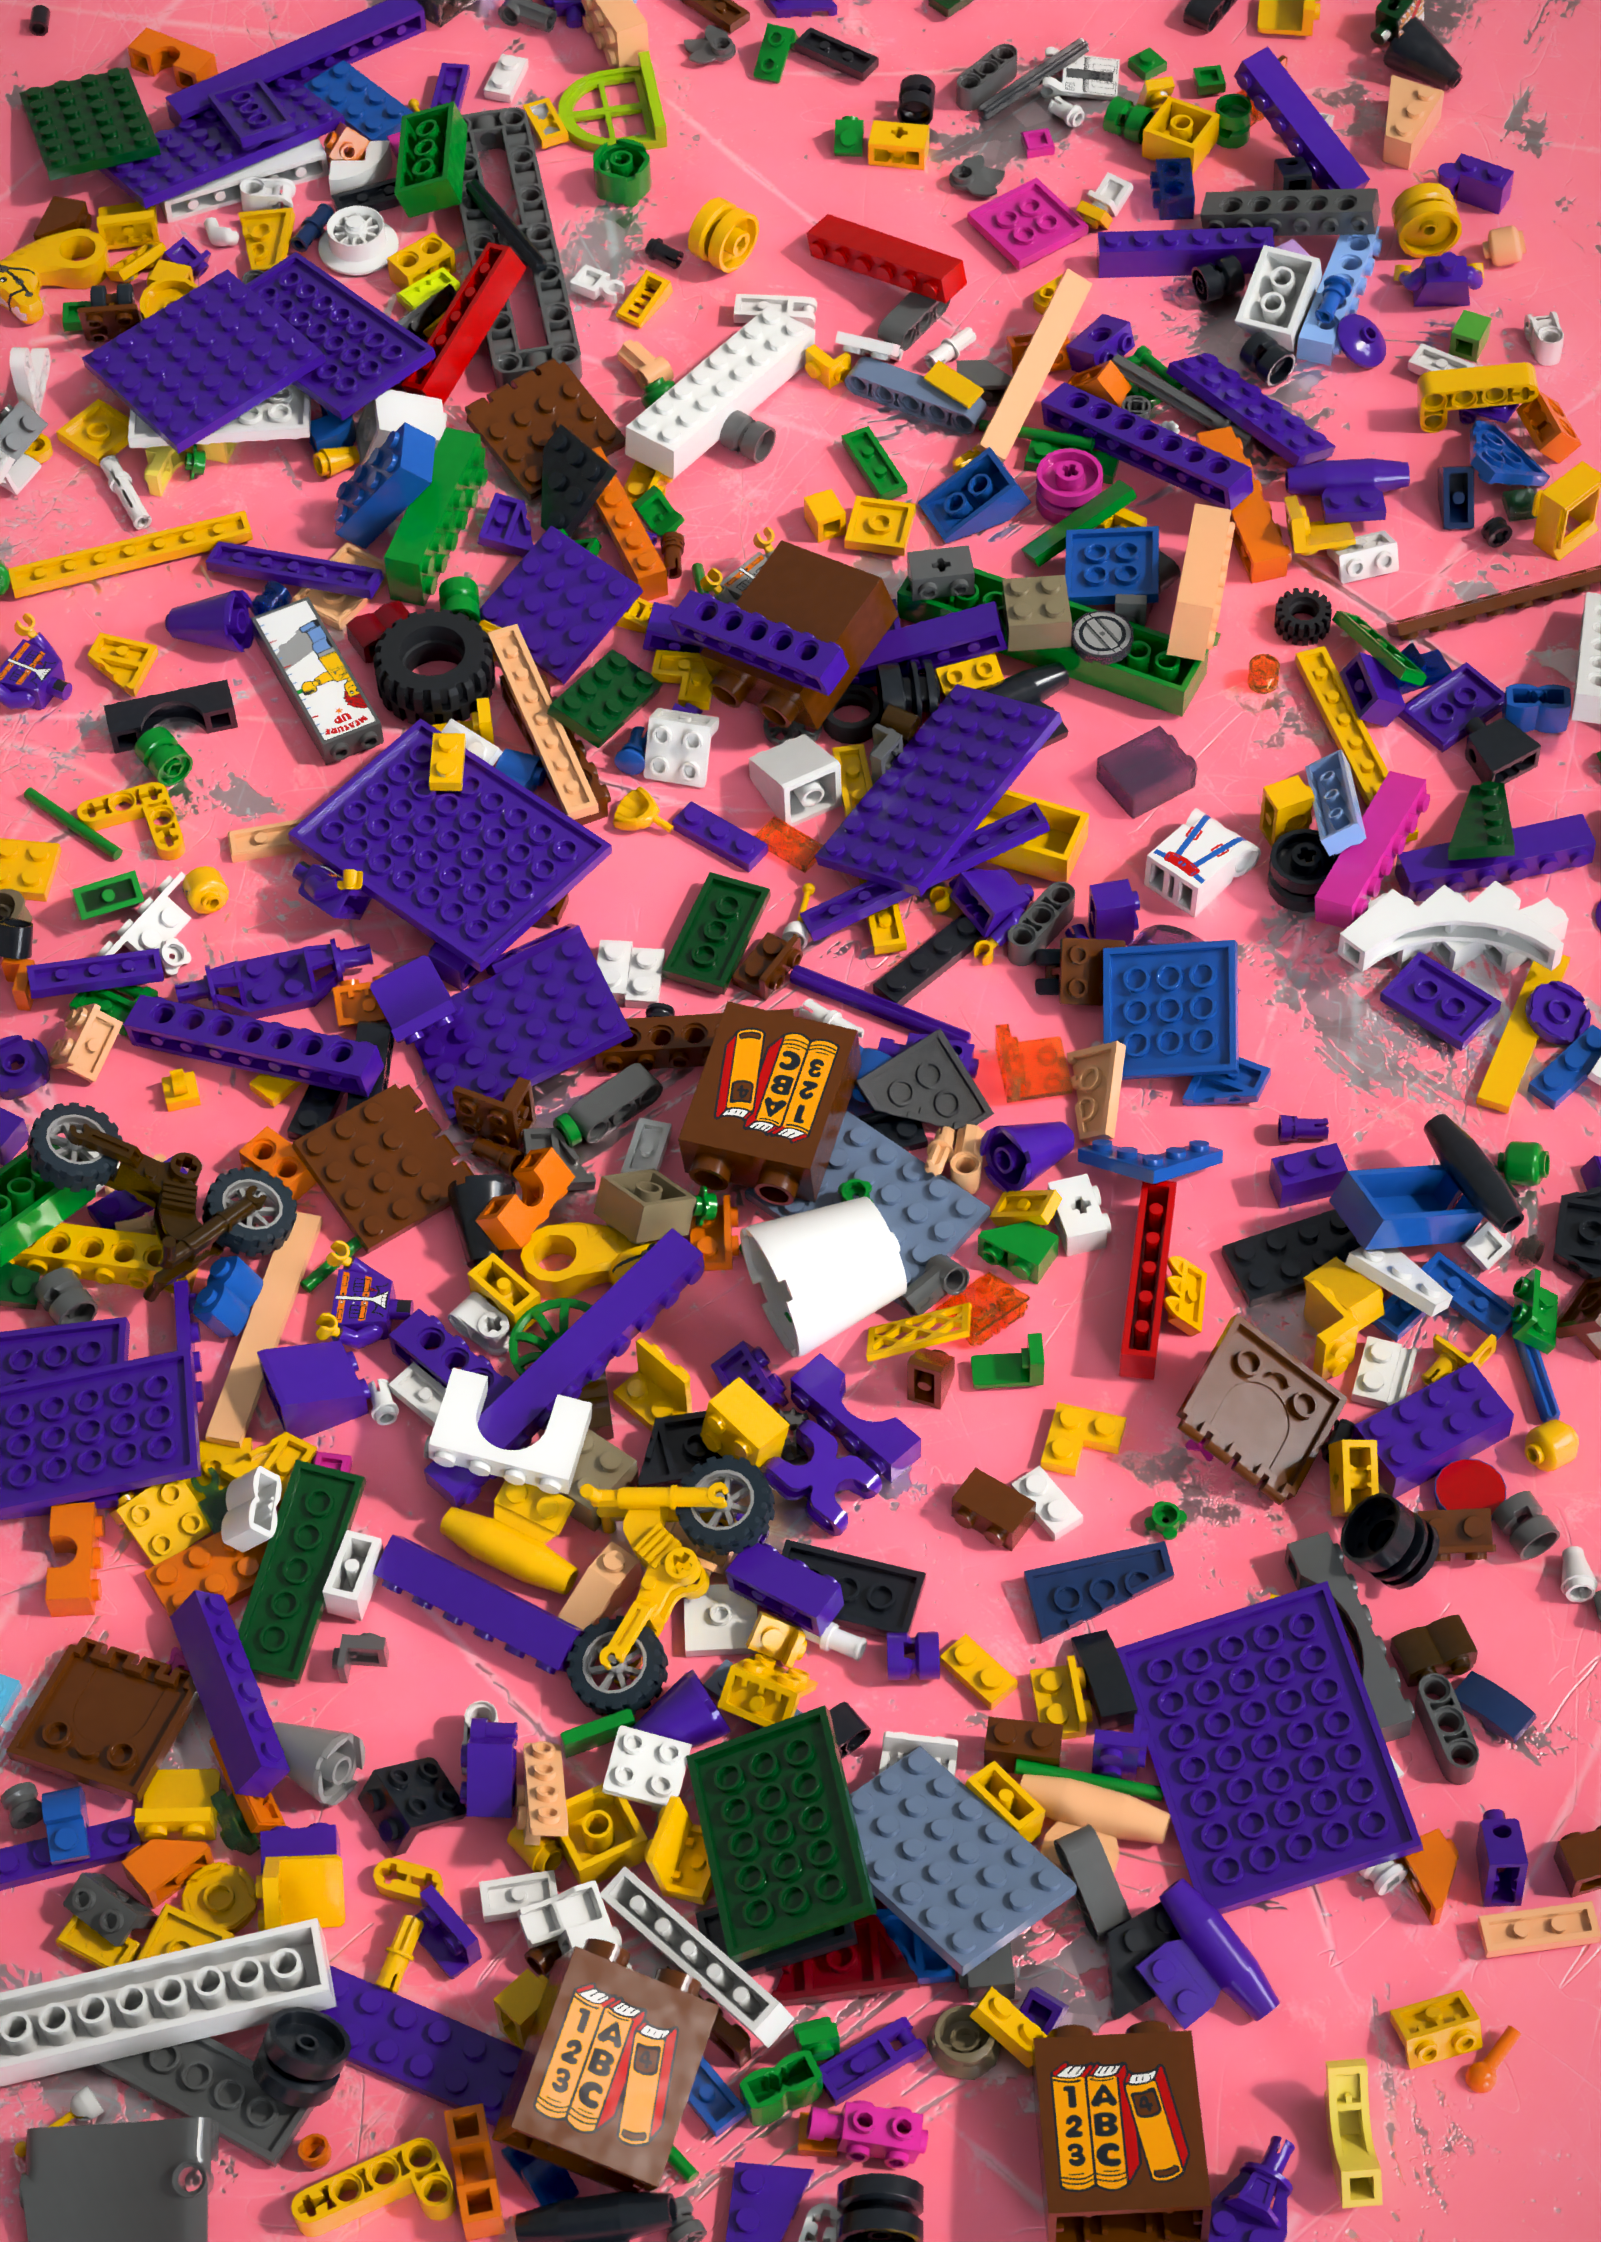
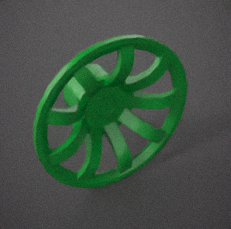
M558 1298L537 1304L525 1312L512 1329L509 1339V1354L516 1372L521 1376L526 1371L524 1368L526 1365L535 1362L569 1329L570 1308L586 1312L592 1305L572 1298ZM560 1308L559 1332H554L552 1326L542 1314L543 1312ZM534 1319L543 1330L547 1339L544 1340L536 1335L522 1331ZM518 1342L534 1345L542 1352L528 1353L519 1358Z

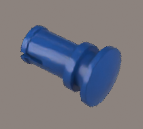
M1336 275L1328 276L1324 280L1323 298L1315 312L1316 318L1324 323H1330L1334 319L1339 304H1342L1345 298L1352 292L1351 284L1346 279Z
M636 726L631 730L627 744L623 745L622 749L615 755L614 763L616 767L626 774L636 775L645 768L644 759L648 730L642 738L641 736L645 729L642 726Z

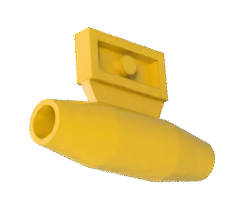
M504 1481L494 1500V1519L456 1507H451L442 1519L440 1533L474 1558L524 1583L566 1595L576 1582L578 1569L545 1545L555 1536H559L575 1506L573 1500L561 1494H549L540 1490L537 1486L526 1483L514 1485Z

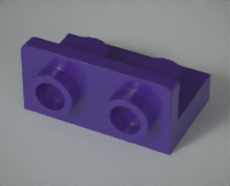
M743 1340L710 1365L723 1388H726L740 1377L770 1406L775 1402L783 1407L789 1403L783 1393L787 1390L784 1382L776 1373H771L767 1366L771 1361L759 1346L754 1348Z
M431 1884L419 1893L423 1908L415 1917L422 1920L424 1925L417 1941L450 1979H455L482 1958L479 1941Z

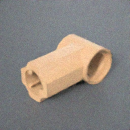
M630 339L624 342L621 349L617 352L618 360L635 375L637 384L641 389L660 377H663L664 380H672L674 377L669 362L663 356L655 358L638 341Z
M966 1124L965 1127L958 1128L954 1155L950 1161V1180L973 1195L981 1186V1169L984 1156H980V1145L986 1131L982 1130L978 1125Z

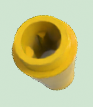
M355 446L319 449L318 453L313 454L314 468L320 477L326 476L330 478L360 462L359 452Z
M517 1826L510 1831L507 1837V1843L512 1846L535 1873L549 1870L555 1871L562 1861L563 1850L559 1848L558 1841L541 1836L540 1845H524L523 1829H517Z

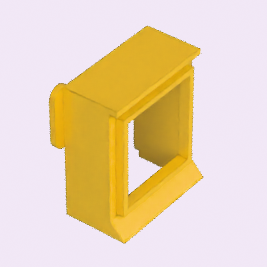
M1581 461L1544 491L1542 489L1539 490L1534 497L1531 514L1534 517L1537 516L1533 544L1558 562L1599 530L1595 518L1601 492L1600 472L1584 461ZM1569 513L1581 525L1564 538Z

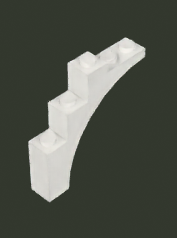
M1494 881L1470 903L1460 893L1454 892L1446 885L1438 889L1419 907L1410 898L1402 896L1392 889L1340 933L1337 954L1361 972H1364L1379 960L1406 948L1445 941L1479 942L1506 948L1526 956L1552 971L1561 962L1564 943L1555 934L1546 931L1535 923L1529 915L1521 913L1519 911L1521 898L1513 890Z

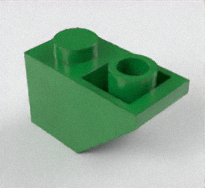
M1030 1221L984 1230L978 1235V1255L991 1265H999L1011 1271L1017 1278L1029 1280L1037 1285L1058 1256L1059 1236Z

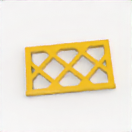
M968 1302L869 1327L866 1351L868 1362L969 1337L972 1304ZM958 1314L954 1318L948 1317L950 1315ZM922 1323V1324H921L920 1326H918V1327H917V1326H913V1325H915V1324ZM937 1323L944 1324L936 1331L929 1330ZM955 1327L961 1328V1329H958V1330L950 1331V1330H952V1329L955 1328ZM887 1332L883 1336L878 1335L879 1333ZM902 1332L908 1333L900 1340L894 1339ZM919 1336L926 1337L923 1339L915 1340ZM884 1345L890 1346L887 1348L879 1349Z

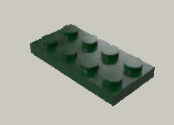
M612 649L551 703L547 714L599 749L660 692L663 683L654 678L649 672L644 671L629 661L624 655Z
M709 872L662 968L663 978L724 995L771 897L770 889Z

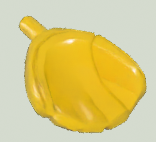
M641 786L636 790H631L623 797L617 806L613 820L614 827L621 830L634 831L650 827L653 823L669 833L674 828L673 825L658 816L660 809L650 793Z

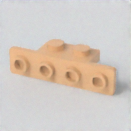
M546 1741L524 1743L523 1785H516L515 1807H518L517 1829H523L524 1845H540L541 1836H568L569 1826L561 1745L551 1744Z

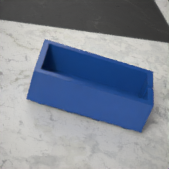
M406 422L397 431H392L388 435L386 442L380 448L373 450L370 458L364 465L360 464L354 471L353 476L347 482L343 481L340 484L336 493L338 507L334 514V520H336L335 534L366 549L432 483L436 438Z
M1441 1165L1347 1171L1329 1200L1339 1217L1345 1222L1364 1250L1465 1242L1474 1233L1484 1217L1470 1204L1464 1195L1461 1196L1454 1209L1451 1210L1462 1192Z

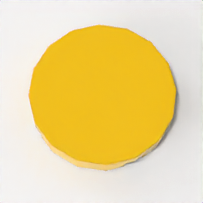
M216 1862L201 1867L190 1876L186 1882L187 1886L184 1889V1893L182 1892L181 1904L184 1912L232 1934L237 1933L249 1924L256 1913L258 1904L253 1878L244 1868L228 1865L226 1862Z

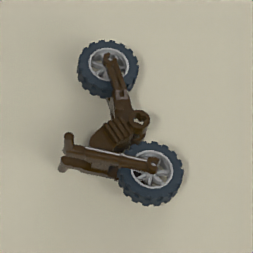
M70 1102L66 1106L63 1103L56 1104L51 1110L47 1108L41 1112L40 1118L37 1117L33 1123L27 1141V1158L32 1160L30 1165L35 1172L38 1171L41 1174L40 1178L42 1180L55 1183L54 1187L58 1189L70 1188L72 1192H80V1189L85 1188L87 1191L96 1189L98 1184L108 1186L117 1191L126 1190L134 1195L137 1201L147 1203L155 1208L153 1228L156 1229L158 1240L162 1246V1257L159 1265L163 1269L154 1275L153 1281L143 1293L144 1299L149 1302L155 1301L165 1287L175 1280L185 1277L215 1255L219 1256L227 1247L231 1248L230 1252L235 1254L242 1252L246 1253V1256L255 1257L256 1254L261 1253L264 1256L271 1254L273 1249L276 1251L280 1249L284 1241H287L297 1218V1213H295L297 1202L292 1200L293 1193L290 1188H285L280 1178L269 1176V1172L260 1169V1172L253 1171L252 1167H244L243 1170H238V1168L230 1169L226 1175L224 1173L220 1174L216 1178L215 1183L212 1182L205 1198L202 1210H204L202 1225L197 1220L195 1213L198 1186L195 1184L200 1176L202 1164L195 1155L181 1152L174 1155L170 1162L157 1161L143 1154L137 1146L123 1141L122 1135H118L119 1128L114 1122L111 1123L109 1121V1116L104 1112L98 1113L95 1111V1107L90 1105L83 1107L75 1102ZM60 1133H64L66 1139L57 1135ZM52 1144L60 1146L62 1148L55 1150L52 1147ZM88 1152H98L99 1156L94 1158ZM181 1167L189 1169L188 1173L180 1172ZM233 1198H239L238 1201L231 1200ZM262 1216H272L274 1221L269 1223Z

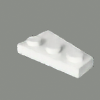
M1360 1247L1350 1252L1345 1262V1265L1431 1317L1447 1309L1453 1296L1398 1248L1364 1250L1363 1247Z

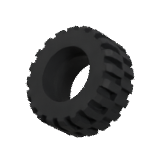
M425 609V613L417 614L416 611L408 614V618L404 620L400 618L392 624L393 628H387L381 635V640L376 643L375 655L373 656L377 688L384 706L389 711H393V715L403 721L408 719V723L412 725L419 719L424 720L430 725L448 723L451 718L455 721H465L470 718L472 712H478L476 699L488 697L490 699L496 682L492 645H490L487 633L482 630V626L474 620L469 622V617L464 614L458 613L455 615L453 611L442 609V612H435L434 609ZM433 661H446L457 665L452 670L439 675L427 676L412 672L420 665Z

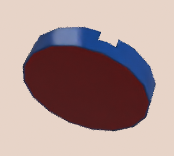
M1464 1458L1452 1461L1441 1469L1434 1485L1435 1503L1438 1510L1491 1508V1521H1493L1494 1511L1506 1500L1507 1487L1502 1475L1492 1465L1478 1459Z

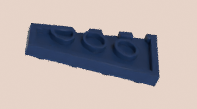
M1162 1541L1024 1571L1023 1577L1042 1644L1173 1580L1175 1574L1166 1542Z

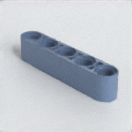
M867 356L858 359L844 381L847 389L857 396L962 434L974 432L988 410L987 404L981 397L968 409L927 383L923 378L924 376Z

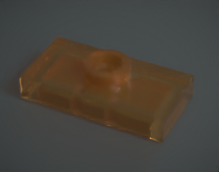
M776 816L754 836L768 844L769 852L804 873L817 862L815 855L823 847L821 843Z

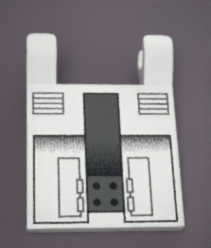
M1047 47L1045 49L1046 57L1044 61L1060 50L1055 47ZM1083 55L1063 69L1062 83L1055 78L1045 77L1042 83L1041 95L1043 98L1048 99L1064 95L1112 101L1118 92L1120 59Z

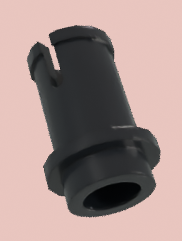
M661 238L650 239L645 248V254L648 255L650 260L657 259L674 269H677L682 263V260L677 258L684 257L682 251L664 244Z
M1347 1419L1335 1421L1329 1440L1321 1447L1322 1458L1325 1462L1329 1464V1444L1340 1440H1352L1354 1423Z

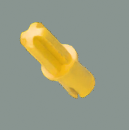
M407 1914L402 1917L391 1946L385 1948V1952L388 1954L374 1985L383 1987V1989L390 1992L398 1993V1988L408 1963L413 1962L415 1959L412 1953L424 1925L422 1920Z

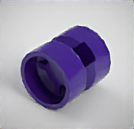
M907 1632L887 1633L888 1681L909 1680L913 1674H916L919 1680L940 1679L939 1632H918L912 1638ZM915 1653V1659L904 1658V1655Z

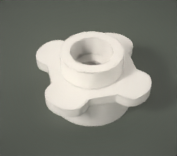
M174 937L168 938L165 945L159 948L161 963L167 975H176L178 968L183 964H189L191 961V954ZM169 954H173L175 958L171 959Z

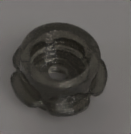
M1536 1234L1528 1238L1522 1237L1515 1250V1256L1519 1257V1264L1521 1266L1526 1264L1535 1267L1542 1257L1545 1242L1538 1240Z

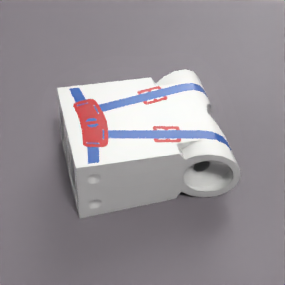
M1195 808L1187 819L1186 824H1182L1147 855L1144 885L1195 918L1232 882L1233 877L1244 875L1256 865L1261 856V849L1234 831L1225 828L1221 823L1198 808Z

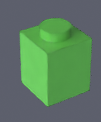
M1464 309L1451 332L1448 354L1477 362L1489 339L1492 318Z

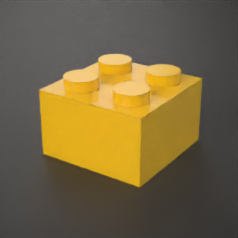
M1169 96L1143 130L1142 157L1193 175L1218 141L1220 114Z
M738 1377L708 1402L700 1436L706 1447L712 1452H717L722 1457L723 1455H733L738 1460L740 1457L749 1460L752 1466L756 1465L761 1470V1466L768 1459L781 1457L790 1424L747 1383Z
M604 1783L566 1800L569 1826L568 1836H554L559 1843V1847L563 1850V1855L579 1885L596 1880V1883L602 1882L618 1874L624 1866L629 1869L645 1861L644 1853L648 1843L645 1832L628 1800L603 1793L602 1787Z

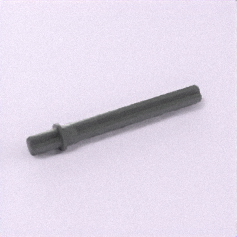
M1116 355L1112 358V362L1129 382L1209 430L1231 426L1236 438H1241L1243 449L1249 445L1252 435L1233 423L1229 418L1227 419L1123 356Z

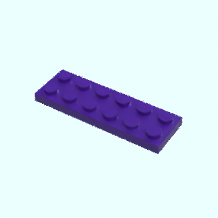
M1203 353L1169 363L1166 371L1168 375L1294 467L1332 457L1336 446L1329 442L1324 434L1314 431L1305 424L1302 418L1292 415L1283 408L1281 403L1271 400L1261 393L1259 387L1243 380L1238 372L1225 367L1216 356Z
M330 1965L337 2007L319 2012L330 2016L341 2024L350 2036L352 2048L347 2061L454 2109L483 2103L487 2123L496 2127L522 2055V2049Z

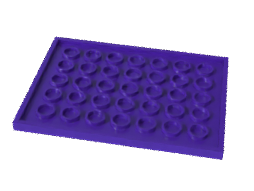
M419 719L288 833L289 841L342 877L343 870L346 869L363 871L361 889L364 893L470 966L482 972L612 854V845L468 749H465L462 791H430L429 776L433 733L442 732L424 720Z
M1327 1581L1116 1648L1137 1705V1714L1142 1715L1141 1728H1149L1147 1746L1169 1814H1171L1170 1817L1193 1888L1210 1902L1220 1914L1423 1851L1420 1836Z

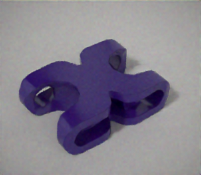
M805 1420L797 1427L795 1438L797 1444L808 1455L809 1462L804 1465H792L780 1457H772L761 1466V1472L768 1484L785 1499L795 1501L807 1497L805 1507L807 1517L829 1535L840 1536L847 1529L848 1516L835 1500V1493L849 1490L863 1499H871L882 1490V1481L878 1474L857 1456L848 1455L837 1459L838 1443L836 1438L814 1421Z

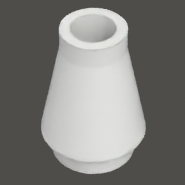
M1578 1546L1564 1549L1562 1552L1561 1591L1572 1602L1588 1601L1594 1597L1598 1583L1585 1558L1584 1550Z

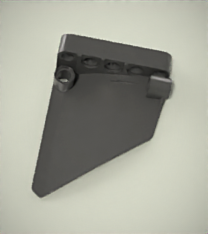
M186 2117L128 2123L27 2129L26 2172L22 2173L20 2178L19 2198L21 2208L24 2209L28 2242H208L209 2195L215 2183L214 2175L211 2172V2160L218 2162L219 2122L207 2117ZM192 2170H199L202 2175V2182L199 2188L194 2191H187L184 2184L185 2177Z

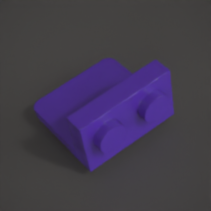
M426 955L420 956L373 981L370 985V989L384 1013L397 1043L405 1041L408 1046L425 1037L422 1031L433 1025L438 1030L455 1021L452 1015L458 1013L431 959Z

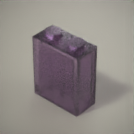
M1159 725L1098 757L1096 779L1132 819H1135L1196 786L1198 767L1194 758L1191 755H1187L1179 747L1175 737L1171 734L1168 735Z

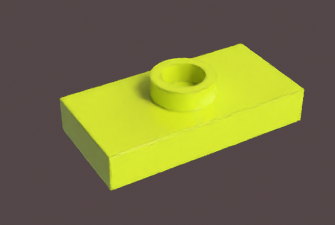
M442 267L396 293L397 301L410 312L450 283L458 292L461 287L460 282Z

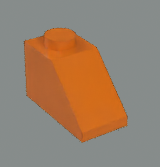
M1112 360L1072 375L1067 382L1118 407H1121L1125 396L1132 388V385Z
M1440 1828L1420 1836L1423 1851L1398 1858L1395 1861L1398 1864H1402L1408 1870L1405 1879L1432 1926L1440 1922L1459 1859V1853L1454 1842L1450 1838L1445 1839Z
M151 1839L146 1844L133 1848L121 1863L127 1879L148 1904L155 1909L183 1888L193 1873L201 1867L215 1862L210 1847L206 1842Z

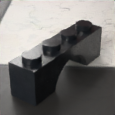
M227 679L104 705L115 754L135 750L138 739L146 731L171 722H191L200 726L207 734L238 727Z

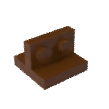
M1601 1277L1584 1280L1558 1317L1556 1328L1558 1339L1577 1336L1598 1360H1601Z

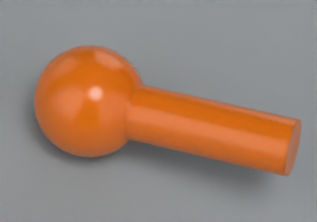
M1507 2026L1483 2062L1478 2061L1468 2067L1465 2080L1468 2087L1474 2092L1487 2093L1495 2087L1497 2068L1521 2036V2033L1514 2027Z

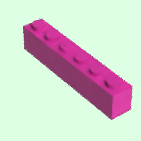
M1389 771L1362 817L1367 839H1364L1358 845L1346 848L1339 855L1315 896V919L1317 922L1346 929L1368 910V903L1371 898L1377 897L1382 879L1391 873L1393 860L1396 855L1402 854L1409 833H1414L1418 817L1421 812L1425 813L1428 809L1430 794L1426 793V779Z

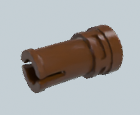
M667 532L660 538L663 564L667 569V576L670 569L669 579H677L682 575V555L684 553L685 538L678 532Z
M483 1136L477 1137L471 1148L473 1156L494 1164L496 1169L510 1177L514 1176L512 1173L524 1159L523 1152L508 1146L502 1147Z
M558 1941L533 1947L524 1954L525 1960L532 1970L539 1976L542 1974L545 1977L551 1972L555 1961L563 1956Z

